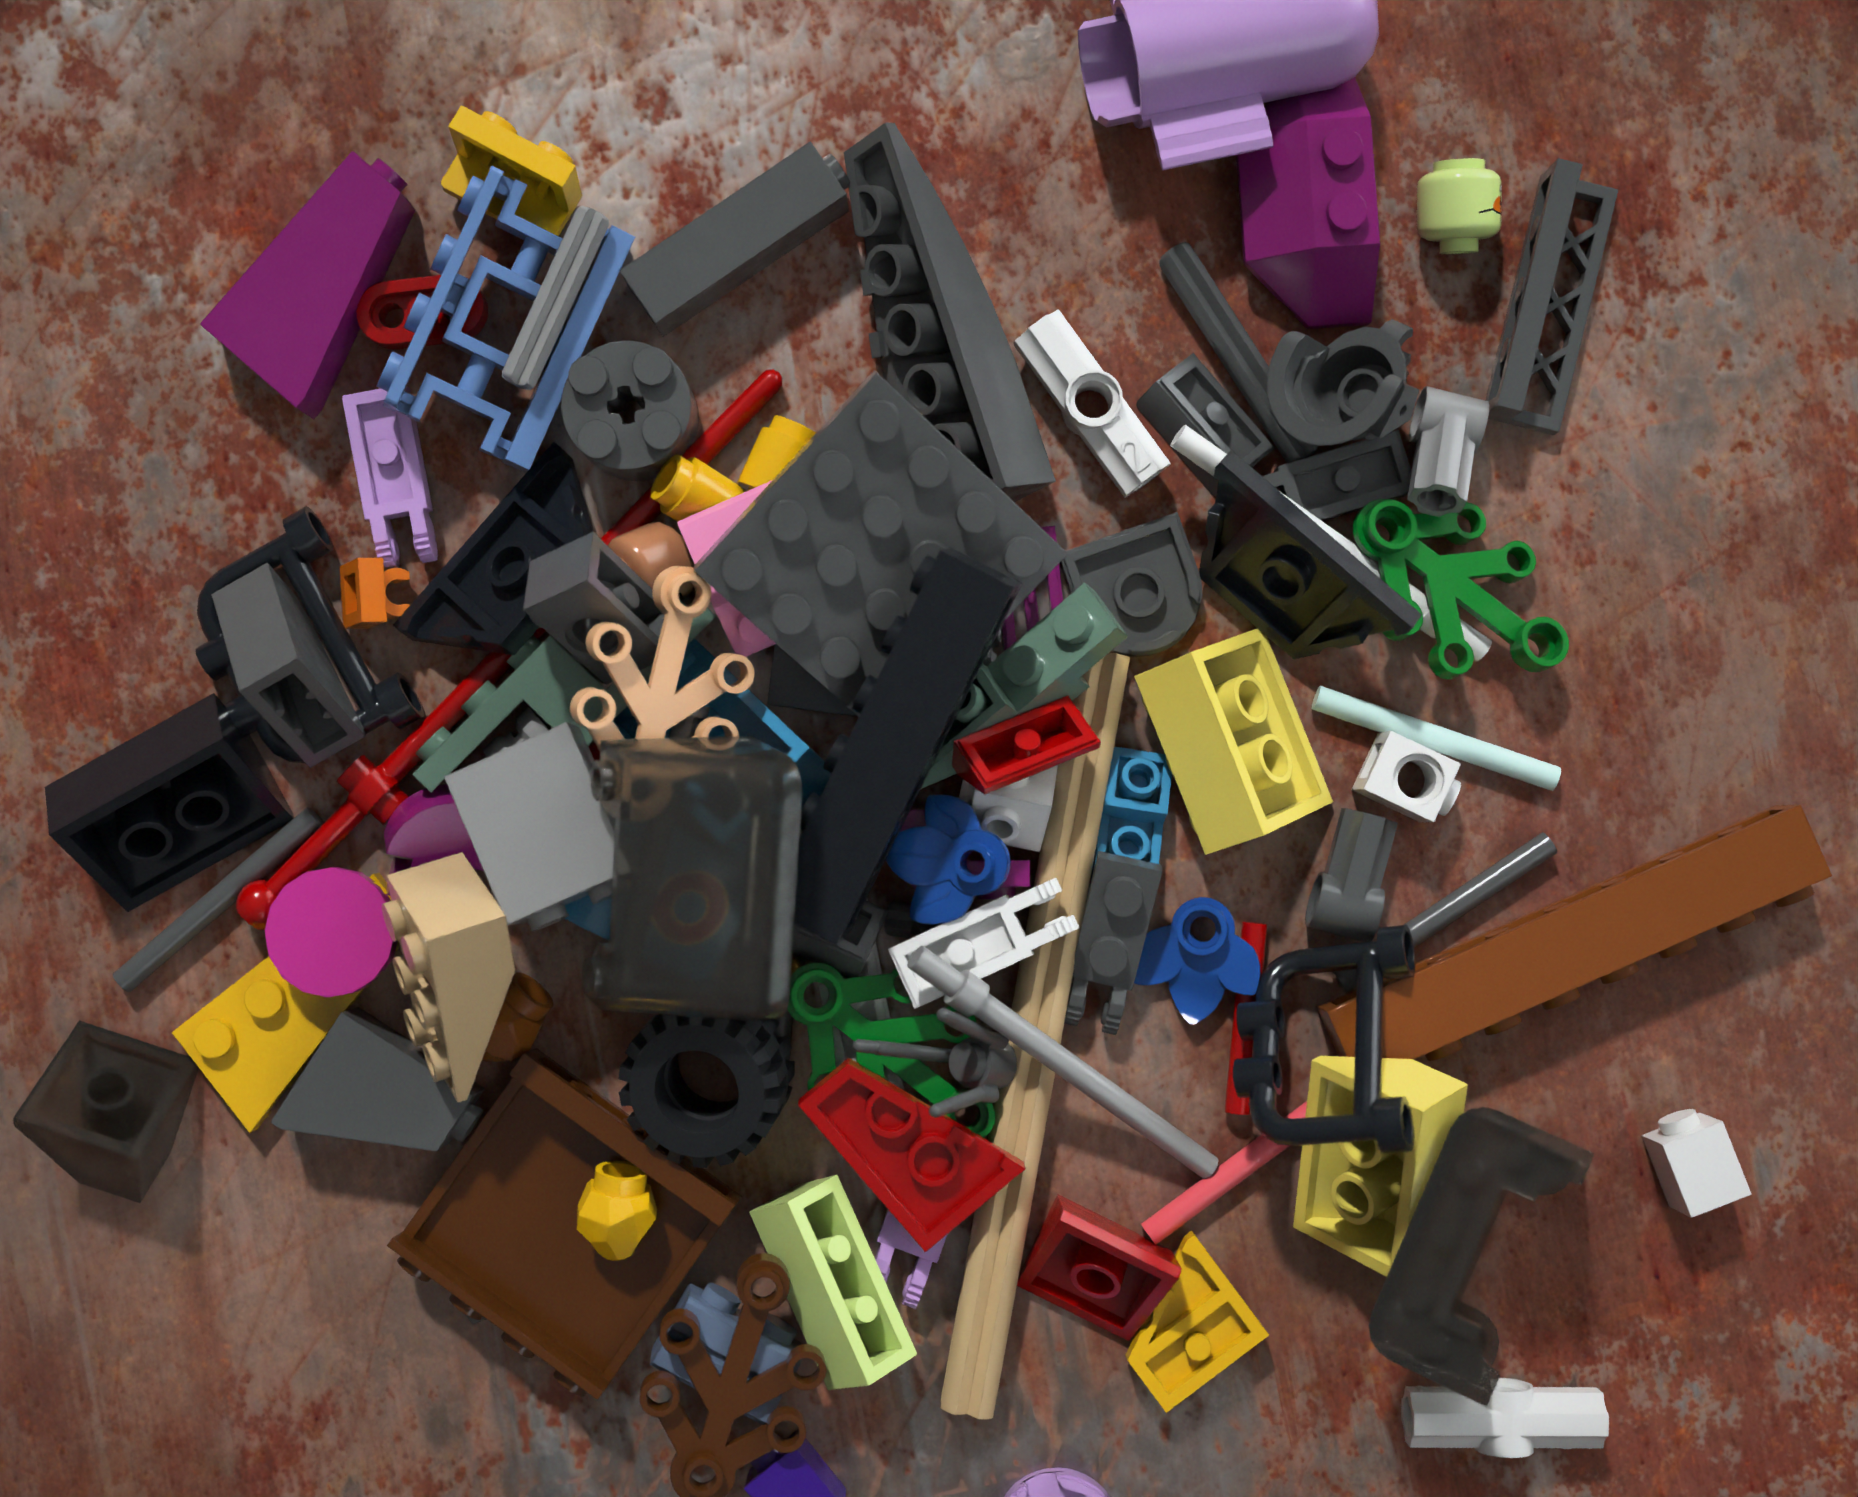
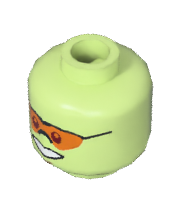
M1466 158L1437 161L1433 163V172L1424 175L1418 181V234L1428 241L1440 242V254L1479 252V240L1490 238L1500 231L1502 182L1496 172L1485 169V159Z

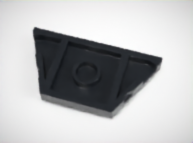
M553 442L393 626L412 641L515 655L539 628L523 610L530 561L593 532L573 458L557 443Z
M1232 450L1215 467L1214 478L1219 481L1215 504L1208 511L1205 530L1208 546L1204 549L1201 556L1199 569L1201 580L1291 658L1295 660L1320 654L1327 647L1342 649L1363 644L1368 635L1394 630L1396 636L1407 634L1415 626L1422 615Z

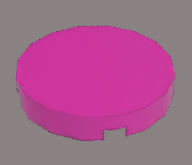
M340 867L308 871L286 884L270 906L265 927L268 955L282 978L302 992L323 997L358 992L371 984L372 981L379 977L382 971H385L393 960L398 941L394 942L391 939L382 913V904L391 901L389 896L384 894L382 889L374 883L375 881L364 873Z

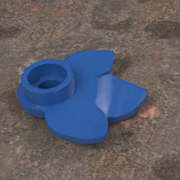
M929 795L925 804L924 817L926 826L912 827L901 831L886 862L901 879L907 883L917 885L910 906V918L922 924H940L961 918L970 908L975 896L990 894L999 889L1009 875L1011 861L1005 843L994 833L982 830L972 806L955 796ZM974 850L980 852L985 860L984 869L979 875H974L967 867V858Z
M1198 897L1183 903L1177 909L1171 925L1159 927L1146 934L1134 984L1155 985L1169 982V991L1175 1006L1183 1018L1193 1025L1205 1019L1216 1009L1223 998L1225 989L1243 995H1255L1260 980V962L1255 949L1235 934V922L1228 908L1215 899ZM1204 916L1214 922L1215 934L1209 941H1200L1194 937L1192 924L1196 918Z

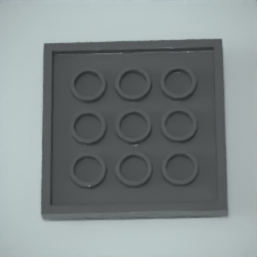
M874 370L694 565V571L852 711L854 700L866 678L872 675L878 679L889 656L881 652L880 649L891 624L898 615L907 619L918 595L910 591V586L920 564L927 555L936 559L940 550L953 548L1022 583L1005 618L1006 620L1068 553Z

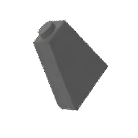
M268 563L211 594L239 692L310 768L366 736L364 728L301 601Z
M355 1007L340 1013L271 1123L282 1130L439 1151L449 1144L453 1138L462 1143L470 1134L483 1113V1109L475 1104L485 1088L474 1081L468 1099L457 1103L445 1080L434 1082L422 1047H415L411 1040L363 1009Z

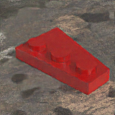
M849 1057L799 1098L798 1106L925 1252L1026 1169L1024 1161L946 1115L932 1117L929 1114L930 1105Z

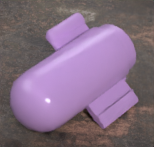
M1110 0L1113 16L1084 21L1078 29V47L1086 96L1094 119L1105 127L1133 122L1138 129L1151 127L1156 153L1163 171L1272 148L1274 146L1263 103L1332 89L1354 78L1374 53L1379 37L1377 0Z

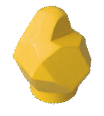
M606 1161L598 1164L595 1168L594 1179L587 1182L577 1208V1231L591 1243L602 1257L612 1261L624 1260L634 1254L638 1243L656 1220L657 1207L651 1187L646 1183L647 1174L628 1161Z

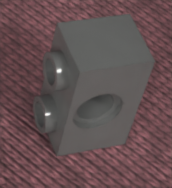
M594 532L530 561L523 610L538 627L544 628L571 653L578 663L585 665L606 685L613 682L603 663L591 657L586 648V637L590 629L602 622L615 623L626 628L632 639L630 655L638 669L641 670L653 665L665 616L654 603L653 589ZM611 630L605 632L600 638L599 646L604 655L612 654L618 647L617 635Z

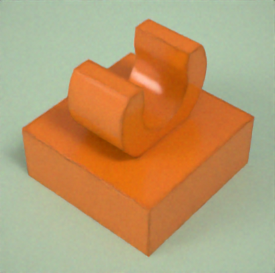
M356 558L339 566L342 618L346 629H369L387 622V619H397L411 605L394 604L386 596L388 583L395 584L409 580V571L402 568H391L384 571L383 558Z

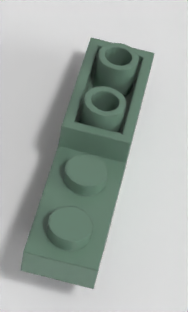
M1085 582L988 666L982 665L922 788L956 774L952 767L953 741L1065 696H1069L1073 701L1090 687L1082 675L1125 640L1128 635L1098 594Z

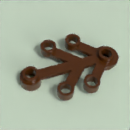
M759 1253L752 1255L739 1267L737 1272V1293L743 1305L721 1373H719L700 1338V1323L693 1312L684 1308H678L668 1312L662 1319L660 1325L661 1344L668 1352L679 1356L708 1410L701 1435H699L679 1402L680 1385L673 1374L667 1371H655L647 1375L641 1384L640 1404L642 1409L650 1416L658 1417L676 1450V1454L671 1462L670 1479L679 1497H725L734 1485L737 1469L774 1449L782 1453L793 1452L800 1448L805 1441L806 1426L802 1413L794 1407L782 1406L770 1413L767 1418V1424L727 1442L734 1419L794 1387L804 1391L815 1389L823 1382L826 1376V1364L823 1353L813 1345L803 1344L792 1349L786 1360L747 1380L768 1313L784 1303L790 1288L789 1275L785 1264L772 1254ZM765 1277L771 1279L776 1287L770 1295L758 1296L752 1292L751 1285L758 1278ZM676 1322H684L691 1327L693 1332L689 1338L678 1341L671 1338L667 1330ZM810 1358L817 1362L818 1368L812 1375L801 1376L794 1371L795 1364L801 1359ZM664 1385L671 1390L672 1396L666 1402L657 1403L650 1399L648 1391L653 1386ZM782 1421H792L798 1426L797 1432L788 1438L777 1436L774 1428ZM706 1465L711 1467L716 1474L708 1482H698L693 1479L691 1472L698 1466Z

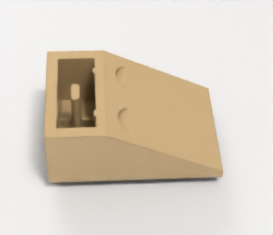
M463 852L386 875L391 901L382 904V913L389 935L394 942L398 940L400 942L402 955L393 958V967L403 994H410L412 1008L403 1011L408 1034L415 1047L423 1045L426 1064L434 1082L445 1080L457 1103L468 1099L515 972L506 915Z

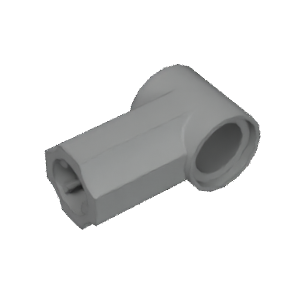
M1424 386L1414 409L1409 431V441L1415 442L1416 446L1407 500L1417 506L1418 512L1440 517L1447 513H1460L1468 500L1473 457L1481 444L1488 421L1489 401Z

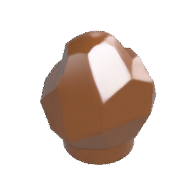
M521 972L514 973L482 1061H513L529 1051L533 1046L546 1019L545 1015L553 1007V1000L547 990L532 977Z

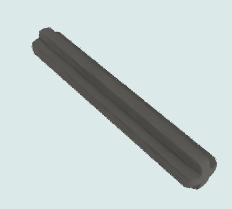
M1183 242L1169 249L1162 255L1159 261L1160 268L1286 463L1313 455L1319 448L1318 445L1308 444L1294 438L1275 419L1267 395L1269 366L1191 245Z

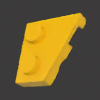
M1192 1230L1183 1237L1175 1253V1257L1182 1268L1178 1281L1138 1329L1126 1352L1127 1361L1166 1413L1269 1336L1263 1325Z

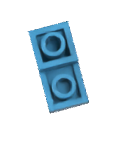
M1114 746L1091 879L1099 851L1159 864L1163 824L1168 815L1172 773L1167 766L1165 754Z

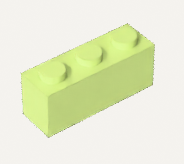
M838 1175L798 1184L749 1211L766 1252L778 1257L787 1268L790 1284L787 1299L807 1344L817 1347L824 1355L826 1364L824 1382L828 1390L869 1386L917 1355Z

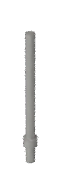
M924 946L918 947L911 955L907 967L945 994L944 1002L963 1016L970 1017L975 1015L1203 1179L1210 1177L1215 1172L1219 1162L1215 1155L989 994V985L967 969L959 972Z

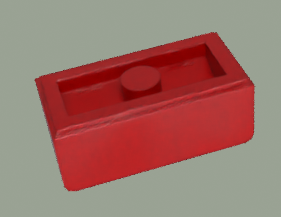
M1065 696L953 741L952 767L958 776L985 795L1100 748L1101 741L1070 697Z

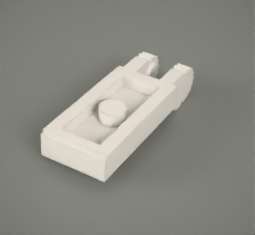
M1057 878L1042 883L1010 899L1008 895H1004L965 913L961 918L941 924L889 948L888 951L914 1008L916 1009L945 995L907 967L911 955L920 946L926 947L959 972L967 969L981 979L1034 955L1033 949L1078 929L1079 926L1074 915L1069 917L1061 916L1046 923L1043 929L1026 936L1018 919L1017 911L1031 905L1038 906L1055 898L1056 894L1062 891Z

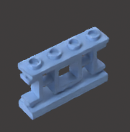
M491 166L485 181L472 176L457 209L458 212L468 216L458 239L448 234L445 235L430 270L441 274L439 282L431 298L419 292L403 327L415 333L405 356L392 351L376 387L388 392L383 406L403 413L418 422L425 411L432 393L492 421L479 451L501 459V462L525 473L530 469L562 399L568 371L572 363L581 357L635 236L613 225L607 228L512 440H506L500 436L511 413L481 399L495 367L503 370L509 355L461 332L485 278L534 301L541 287L540 284L534 282L547 253L555 256L563 238L515 215L527 184L517 179L514 181L504 176V171ZM495 196L505 201L495 226L524 240L511 270L480 255L470 279L458 273ZM440 312L452 317L442 342L471 355V358L457 387L426 373L415 397L405 392V389Z

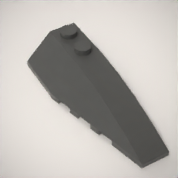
M885 122L844 152L846 173L850 181L848 187L855 235L864 237L867 258L865 268L860 270L863 296H872L877 332L869 333L872 358H881L883 378L1013 502H1016L1056 482L1016 360L987 290L962 238L932 183L895 123Z

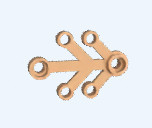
M669 567L663 570L654 582L652 590L653 600L656 607L665 616L648 684L630 655L632 639L626 628L619 624L602 622L593 626L586 637L588 653L595 660L603 663L638 723L633 749H631L613 722L616 714V704L612 696L606 691L591 687L581 689L571 700L570 712L577 724L587 728L610 766L604 787L607 802L617 814L630 820H646L657 815L669 800L671 782L709 756L716 758L729 756L735 751L739 743V732L731 721L711 716L703 719L697 725L693 737L661 755L665 734L668 729L725 692L739 694L746 691L753 683L755 674L751 661L745 656L723 653L713 660L708 671L676 691L693 618L703 614L711 600V586L692 567ZM689 581L693 584L696 594L693 602L684 606L678 598V590L684 582ZM611 630L617 635L618 647L615 652L606 656L602 653L599 642L601 636ZM735 661L739 665L740 676L734 684L728 685L724 679V669L730 662ZM597 696L602 702V713L597 719L588 721L584 715V705L589 698ZM720 725L724 730L725 739L719 747L712 749L708 742V735L715 726ZM645 776L649 782V790L643 798L634 799L631 794L632 783L638 777Z

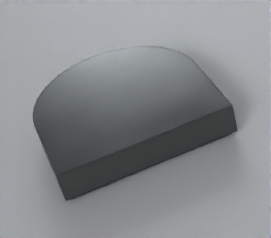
M1178 512L1067 550L1068 554L1059 562L1070 594L1085 582L1098 594L1127 633L1128 637L1112 650L1114 653L1130 657H1145L1163 652L1179 642L1196 620L1202 599V582Z

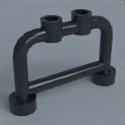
M307 506L283 519L286 533L220 569L209 578L198 596L197 616L208 642L196 648V656L209 677L217 681L227 675L238 697L226 704V710L232 723L244 736L257 731L262 741L273 754L293 763L305 762L239 692L211 595L265 563H268L273 569L282 565L360 708L355 712L364 728L365 734L389 721L397 728L403 729L424 717V710L416 692L402 674L396 673L378 684L375 683L310 564L333 551L334 547L326 528L318 516Z
M1407 925L1380 927L1377 932V941L1306 948L1285 953L1272 961L1261 974L1255 1001L1238 1004L1236 1017L1239 1035L1244 1042L1253 1041L1252 1057L1235 1059L1233 1064V1082L1238 1097L1249 1098L1252 1122L1261 1135L1276 1144L1290 1146L1376 1140L1382 1154L1412 1151L1414 1145V1126L1408 1099L1405 1096L1381 1098L1383 976L1385 979L1414 976L1415 951L1412 935ZM1357 969L1353 1114L1295 1119L1280 1116L1276 1111V1095L1281 1094L1283 1084L1282 1070L1278 1059L1279 1038H1283L1285 1034V1016L1281 1004L1283 987L1289 980L1299 975Z

